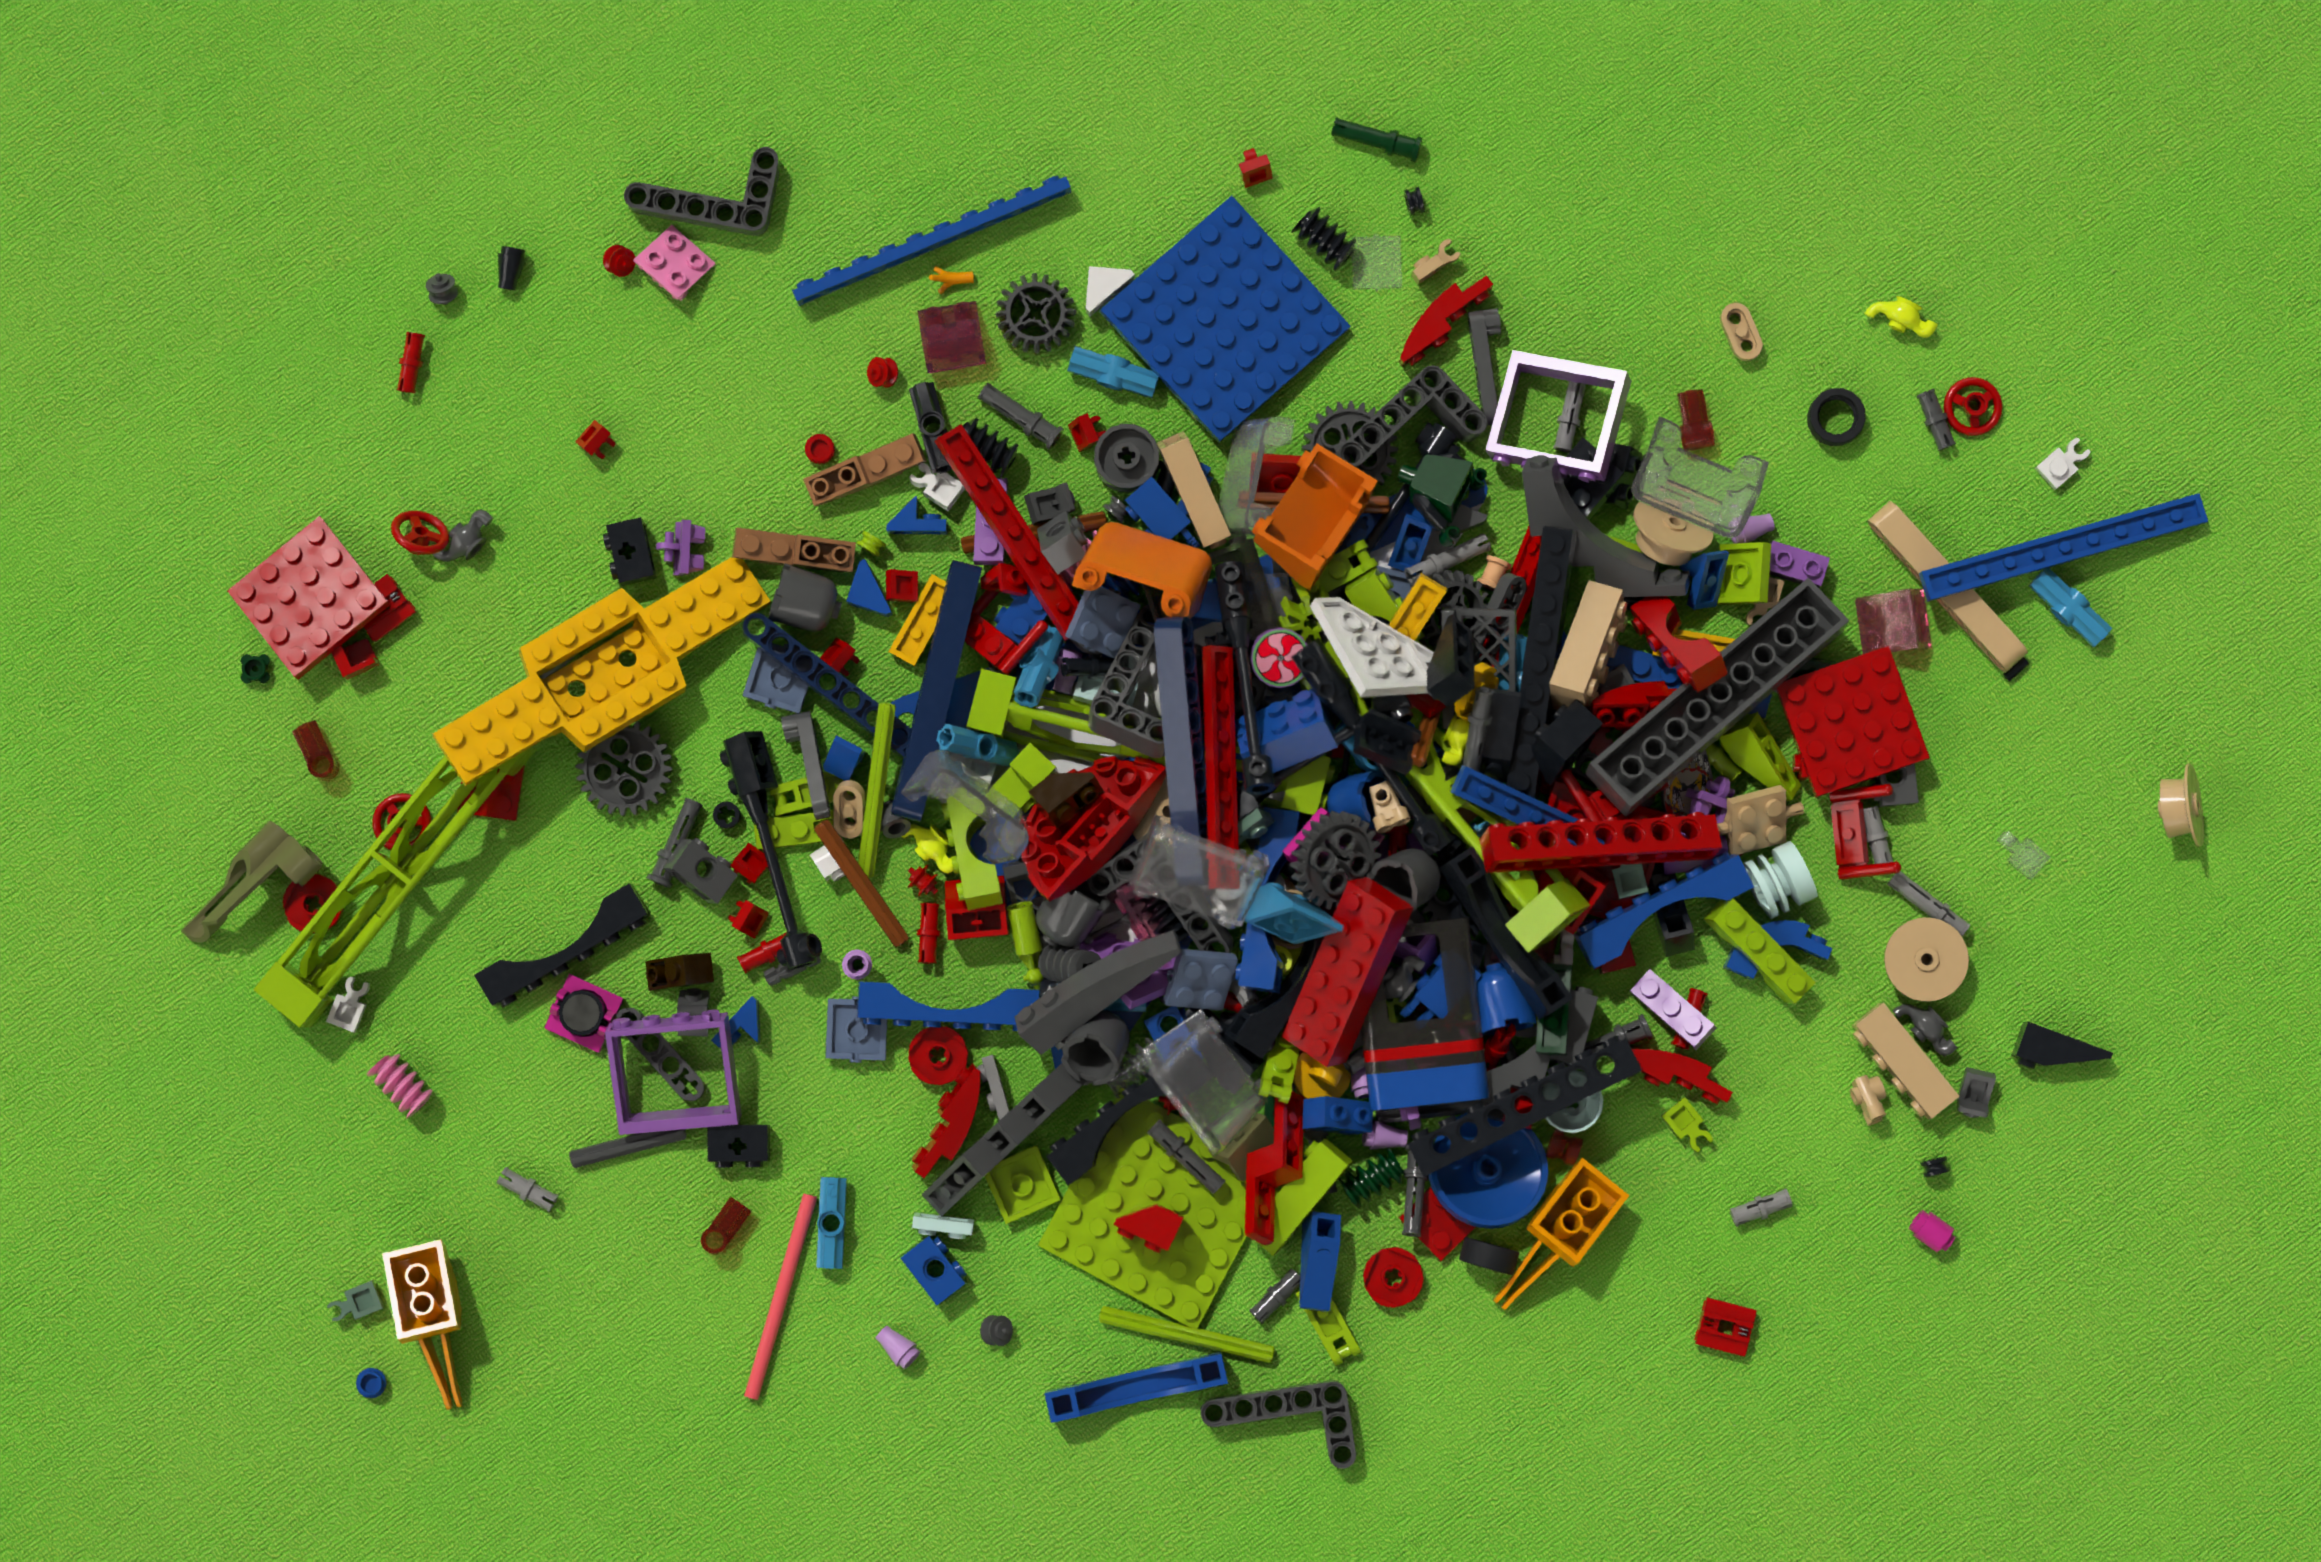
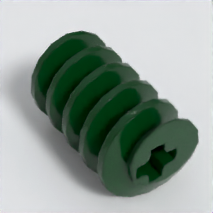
M1390 1148L1387 1149V1159L1380 1153L1376 1155L1377 1165L1369 1159L1366 1161V1171L1358 1165L1355 1167L1356 1177L1348 1171L1345 1173V1183L1340 1178L1338 1179L1351 1203L1358 1209L1362 1207L1361 1197L1368 1202L1372 1201V1191L1379 1197L1382 1196V1185L1390 1191L1393 1189L1391 1180L1394 1179L1400 1185L1403 1184L1402 1174L1404 1172Z

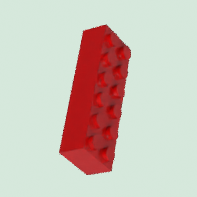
M1369 877L1349 880L1333 915V918L1343 925V929L1341 932L1324 936L1281 1037L1326 1067L1346 1063L1414 907Z

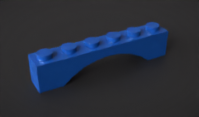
M1264 808L1265 811L1270 813L1275 822L1268 827V831L1260 837L1259 845H1255L1253 856L1256 868L1255 874H1251L1249 879V891L1252 892V895L1254 888L1276 882L1281 869L1288 861L1282 851L1305 825L1306 816L1301 812ZM1247 904L1245 907L1244 919H1246L1250 904ZM1247 923L1246 933H1243L1240 939V950L1243 951L1242 962L1237 964L1235 973L1236 981H1239L1238 986L1247 990L1280 994L1284 963L1276 950L1271 933Z
M1724 852L1711 859L1713 864L1705 868L1699 865L1685 872L1686 878L1678 882L1675 879H1671L1658 886L1660 891L1652 895L1646 892L1632 899L1633 905L1625 909L1622 906H1618L1605 913L1607 918L1597 923L1593 919L1579 926L1580 932L1574 934V937L1589 967L1595 969L1622 955L1627 941L1637 927L1651 914L1666 905L1695 897H1710L1728 901L1754 888L1739 855H1729L1728 852Z
M858 982L857 1018H863V1024L881 1025V1019H893L894 1026H911V1020L923 1021V1027L941 1028V1022H953V1028L971 1029V1023L983 1024V1030H1001V1025H1013V1031H1018L1014 1016L1019 1014L1024 1007L1038 1000L1040 990L1007 989L996 998L981 1005L966 1009L947 1010L915 1002L899 992L890 983Z
M1217 1352L1048 1390L1044 1394L1050 1421L1054 1423L1140 1401L1227 1384L1228 1381L1222 1354Z

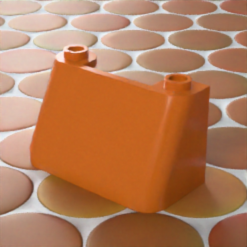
M1317 443L1311 452L1305 450L1297 463V466L1301 469L1271 516L1268 515L1266 519L1260 517L1252 530V533L1255 534L1253 541L1299 585L1309 591L1313 588L1364 511L1378 480Z
M1109 522L1097 531L1075 572L1072 586L1087 591L1097 590L1103 585L1108 572L1164 590L1161 598L1163 612L1169 617L1186 616L1192 618L1200 611L1212 569V560L1209 554L1202 549L1121 523Z

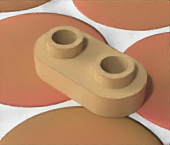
M1740 303L1727 305L1720 315L1723 331L1733 354L1742 361H1751L1760 354L1763 346L1762 339L1750 311L1745 305ZM1731 315H1737L1740 318V322L1732 324L1729 319ZM1749 342L1752 347L1751 350L1744 351L1741 348V343Z
M853 780L841 782L833 795L834 828L844 838H856L861 834L863 827L865 791L858 782ZM847 791L854 793L855 796H850ZM847 817L853 818L855 822H850Z

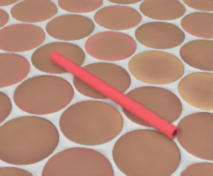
M805 1193L802 1195L745 1390V1397L759 1399L818 1198L816 1196Z

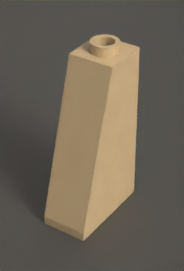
M1182 431L1157 442V447L1204 548L1210 546V549H1214L1227 542L1226 538L1231 536L1189 438Z

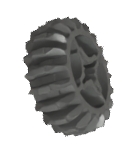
M1033 273L1032 282L1027 283L1025 275L1020 276L1021 286H1018L1014 281L1010 282L1013 293L1003 289L1002 295L1008 300L997 301V306L1005 309L996 312V318L1005 319L998 324L999 330L1009 329L1003 335L1005 340L1015 336L1012 342L1014 348L1018 347L1022 341L1024 342L1022 350L1025 353L1028 352L1030 345H1034L1035 354H1039V345L1042 344L1045 345L1046 351L1050 352V341L1053 340L1057 346H1061L1062 342L1058 335L1060 334L1065 338L1070 336V333L1064 326L1074 327L1075 322L1067 317L1076 315V310L1066 307L1072 305L1074 300L1072 297L1063 299L1067 295L1068 289L1064 287L1057 291L1060 284L1059 280L1056 279L1051 286L1048 285L1049 275L1045 274L1042 282H1038L1037 274ZM1041 291L1049 294L1050 297H1046L1041 301H1035L1026 293ZM1019 299L1025 312L1019 318V321L1013 324L1011 312L1014 303ZM1058 303L1061 314L1057 325L1053 329L1047 319V314ZM1029 305L1031 308L1042 309V321L1040 319L1035 320V317L1034 319L1029 318L1031 316ZM1036 326L1046 334L1029 336L1022 333L1021 330Z
M1444 570L1442 575L1438 573L1432 575L1433 580L1446 587L1448 591H1446L1434 610L1439 617L1438 625L1441 626L1440 629L1435 622L1434 612L1422 629L1425 632L1423 639H1429L1431 646H1437L1442 633V608L1448 605L1467 608L1464 604L1465 595L1469 608H1486L1488 605L1483 600L1489 594L1486 591H1480L1483 584L1479 581H1474V577L1470 574L1464 575L1463 571L1456 570L1452 573L1450 570ZM1463 615V619H1466L1464 625L1472 631L1473 635L1480 621L1475 616Z

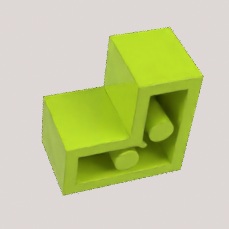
M1031 743L1009 764L1010 768L990 788L1017 815L1021 810L1026 814L1035 804L1028 791L1051 773L1058 772L1056 766Z

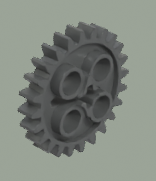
M1349 401L1347 409H1344L1342 404L1337 402L1335 412L1327 406L1325 408L1326 417L1319 413L1315 416L1319 423L1318 425L1315 423L1308 424V428L1313 434H1304L1303 439L1310 442V444L1303 445L1301 451L1305 452L1307 450L1311 452L1317 443L1335 454L1346 442L1341 425L1345 424L1347 426L1348 437L1350 438L1354 434L1353 428L1358 425L1363 426L1374 416L1376 408L1373 407L1367 413L1364 411L1365 403L1362 402L1358 409H1354L1352 401ZM1329 432L1336 433L1340 438V442L1336 445H1330L1325 442L1324 435ZM1368 435L1364 438L1369 444H1374L1372 436ZM1393 435L1372 454L1376 460L1373 466L1367 467L1362 464L1358 468L1378 480L1377 483L1383 485L1385 482L1382 474L1386 476L1392 474L1391 469L1387 465H1395L1397 462L1395 458L1390 456L1398 453L1397 447L1390 446L1391 443L1397 440V436ZM1343 453L1344 459L1351 463L1350 454Z
M636 721L633 728H630L629 725L589 749L586 753L579 752L577 754L584 759V763L577 764L575 767L584 770V774L576 778L578 781H586L587 783L581 788V791L592 792L588 798L589 802L599 799L598 809L601 810L606 805H609L608 813L613 815L616 808H619L620 815L623 817L626 815L627 808H630L633 815H637L638 806L640 805L645 811H648L649 806L647 802L649 800L656 804L659 803L655 796L657 792L666 795L667 792L661 787L662 783L668 784L672 782L665 777V773L674 770L672 767L665 766V762L671 760L672 756L663 755L662 753L668 748V745L657 744L661 738L660 734L650 737L652 730L650 726L640 731L641 723L639 721ZM617 740H625L627 743V750L622 755H615L612 751V746ZM607 753L624 764L629 760L628 766L646 777L647 782L642 783L626 772L619 775L621 772L620 768L602 758V754ZM644 755L651 756L653 760L652 767L647 771H641L638 768V760ZM602 765H609L611 768L610 778L600 781L597 778L598 768ZM632 780L636 783L637 790L634 795L626 797L622 793V786L626 781Z
M1331 811L1329 816L1320 814V823L1311 820L1310 825L1312 829L1310 831L1301 830L1305 836L1304 840H1295L1296 844L1300 846L1299 850L1291 851V854L1297 857V861L1290 864V867L1297 869V872L1291 876L1292 879L1299 881L1295 888L1302 891V897L1310 900V903L1326 909L1331 907L1337 908L1347 882L1367 877V874L1376 865L1374 859L1381 857V853L1374 851L1380 845V842L1372 839L1376 832L1368 829L1370 824L1361 821V817L1345 811H1341V813Z

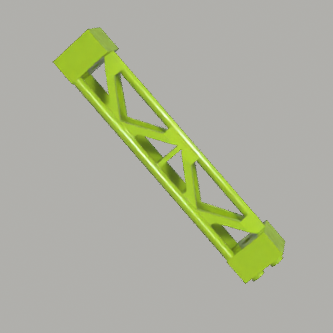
M1327 641L1324 646L1353 686L1349 693L1361 717L1371 709L1364 700L1367 698L1372 699L1376 696L1360 697L1330 641ZM1303 676V678L1300 681L1308 690L1312 689L1308 681ZM1413 706V709H1411L1413 718L1410 722L1414 724L1415 728L1419 729L1423 713ZM1436 727L1427 757V767L1422 770L1416 765H1412V769L1405 776L1450 831L1466 843L1465 849L1467 850L1473 846L1484 862L1480 838L1457 810L1459 808L1471 810L1492 825L1503 823L1506 826H1517L1518 824L1450 793L1457 775L1445 782V773L1433 742L1436 741L1444 751L1449 752L1451 747L1448 741L1443 742L1445 735ZM1463 760L1456 765L1459 769L1463 765ZM1510 842L1514 848L1520 849L1517 844ZM1544 869L1555 883L1547 886L1539 894L1538 884L1532 870L1520 871V878L1516 881L1509 872L1490 873L1493 882L1513 907L1518 910V913L1505 926L1528 953L1548 944L1590 906L1569 879L1565 878L1558 869Z
M981 669L966 726L967 729L989 733L995 737L1023 745L1031 743L1038 749L1093 763L1094 760L1106 757L1100 754L1133 758L1142 756V758L1150 759L1166 767L1165 756L1152 758L1122 744L1112 747L1077 743L1039 728L1033 722V719L1101 736L1089 728L1088 721L1036 708L1046 705L1089 715L1091 704L1073 700L1071 695L1044 689L1042 697L1046 698H1041L1037 706L1032 708L1020 706L1014 700V690L1018 683L1016 677ZM1098 713L1099 716L1107 717L1106 714ZM1009 721L1014 727L1049 740V742L1006 731L1007 723ZM1130 725L1125 726L1129 729H1135L1133 726ZM1153 737L1156 741H1162L1160 738ZM1235 737L1236 753L1240 754L1238 738ZM1321 756L1283 780L1282 784L1272 792L1285 791L1283 800L1278 801L1266 798L1261 802V805L1274 809L1298 811L1307 818H1311L1319 808H1325L1328 795L1322 794L1324 784L1330 785L1335 766L1329 765L1331 758ZM1236 759V771L1243 773L1242 760Z
M532 746L467 786H464L462 783L411 845L409 844V836L426 803L458 776L452 768L441 779L439 778L450 765V762L444 755L253 990L299 1028L312 1027L334 1000L328 993L506 774L510 776L517 774L537 749ZM477 785L476 791L466 801V803L453 817V819L449 822L445 829L440 833V835L436 838V840L432 843L428 850L422 852L425 849V847L430 843V841L434 838V836L438 833V831L447 822V820L451 817V815L460 806V804L464 801V799L468 796V794ZM407 820L390 851V858L379 853L380 849L402 822ZM373 858L381 863V865L376 867L348 891ZM378 885V888L326 952L319 956V946L335 915L367 887ZM386 897L385 903L371 918V920L358 934V936L354 939L350 946L345 950L342 956L337 960V962L331 964L334 961V959L339 955V953L343 950V948L347 945V943L356 934V932L360 929V927L369 918V916L373 913V911L382 902V900ZM314 932L315 935L300 962V969L298 971L289 964V961Z

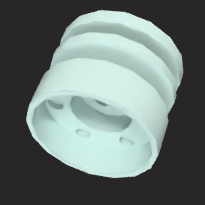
M1791 841L1772 849L1774 861L1772 865L1762 854L1757 857L1760 870L1752 860L1743 864L1754 885V888L1750 889L1757 904L1770 919L1779 915L1776 903L1784 913L1790 910L1787 896H1791L1799 906L1818 896L1812 876L1798 849Z
M1573 1070L1569 1075V1081L1573 1086L1581 1087L1586 1083L1587 1075L1582 1071ZM1549 1082L1543 1086L1542 1094L1547 1100H1555L1560 1094V1089L1557 1084ZM1599 1091L1577 1102L1579 1104L1577 1108L1571 1106L1568 1109L1564 1108L1545 1119L1550 1125L1563 1132L1575 1133L1584 1131L1595 1124L1602 1113L1604 1101L1602 1092Z

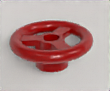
M1977 377L1964 378L1953 384L1946 393L1943 405L1944 413H1947L1948 423L1956 431L1968 436H1978L1992 430L1999 422L2003 410L2002 399L1995 386L1987 380ZM1968 386L1981 387L1987 391L1984 394L1973 392L1967 397L1957 394L1961 389ZM1992 399L1994 404L1993 414L1985 424L1980 426L1979 416L1987 410L1988 401ZM1970 401L1978 403V410L1975 411L1970 408ZM1953 403L1962 406L1969 415L1970 427L1963 425L1956 419L1952 409Z
M405 511L398 514L391 523V533L394 539L410 553L416 555L435 554L445 549L449 543V531L445 524L427 512ZM409 520L412 526L411 531L403 536L400 531V525L404 521ZM420 520L433 525L440 534L429 531L427 527L422 525ZM430 541L436 542V544L429 546Z
M393 794L379 803L372 819L373 832L376 838L383 832L381 819L385 810L387 809L390 813L387 819L388 825L400 811L394 803L407 802L412 796L411 794ZM426 805L421 813L422 816H419L415 826H422V830L413 841L409 842L411 845L432 821L430 811ZM398 828L385 843V848L392 849L402 828Z

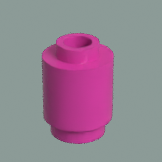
M1921 1210L1909 1226V1230L1914 1232L1913 1236L1936 1253L1941 1249L1946 1251L1955 1240V1236L1952 1235L1954 1228L1932 1212L1927 1213Z

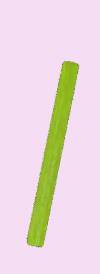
M887 702L879 703L877 709L858 863L868 878H872L875 874L896 710L894 704Z
M1102 1306L1099 1315L1101 1323L1267 1363L1272 1362L1275 1352L1274 1347L1204 1329H1194L1183 1324L1108 1306Z

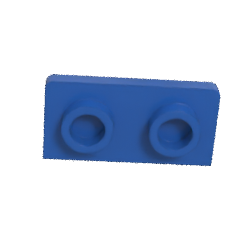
M1028 584L1027 594L1023 597L1011 594L1010 597L1014 600L1007 609L1003 606L994 619V622L997 623L995 628L1018 645L1039 620L1044 621L1048 615Z

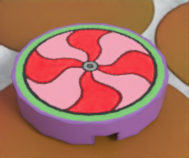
M1281 627L1268 629L1254 641L1249 656L1251 669L1259 680L1269 686L1278 688L1292 686L1303 678V674L1291 657L1307 644L1302 636L1291 629Z

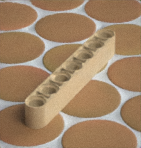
M1892 501L1885 504L1867 521L1871 529L1920 583L1919 573L1921 571L1950 564ZM1974 589L1936 599L1989 659L2004 673L2010 670L2028 653L2023 643Z

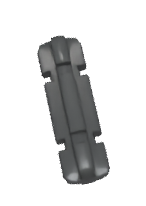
M820 956L816 957V963L809 966L813 967L821 962ZM779 964L776 969L773 967L766 970L764 977L767 983L773 986L781 982L782 978L786 980L807 970V968L788 970L787 966Z

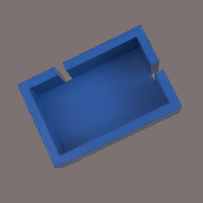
M1313 689L1299 692L1292 697V701L1288 702L1287 699L1281 702L1277 701L1266 708L1256 711L1261 753L1271 757L1273 773L1338 747L1331 714ZM1243 715L1235 720V728L1240 754L1245 759L1249 756V748Z

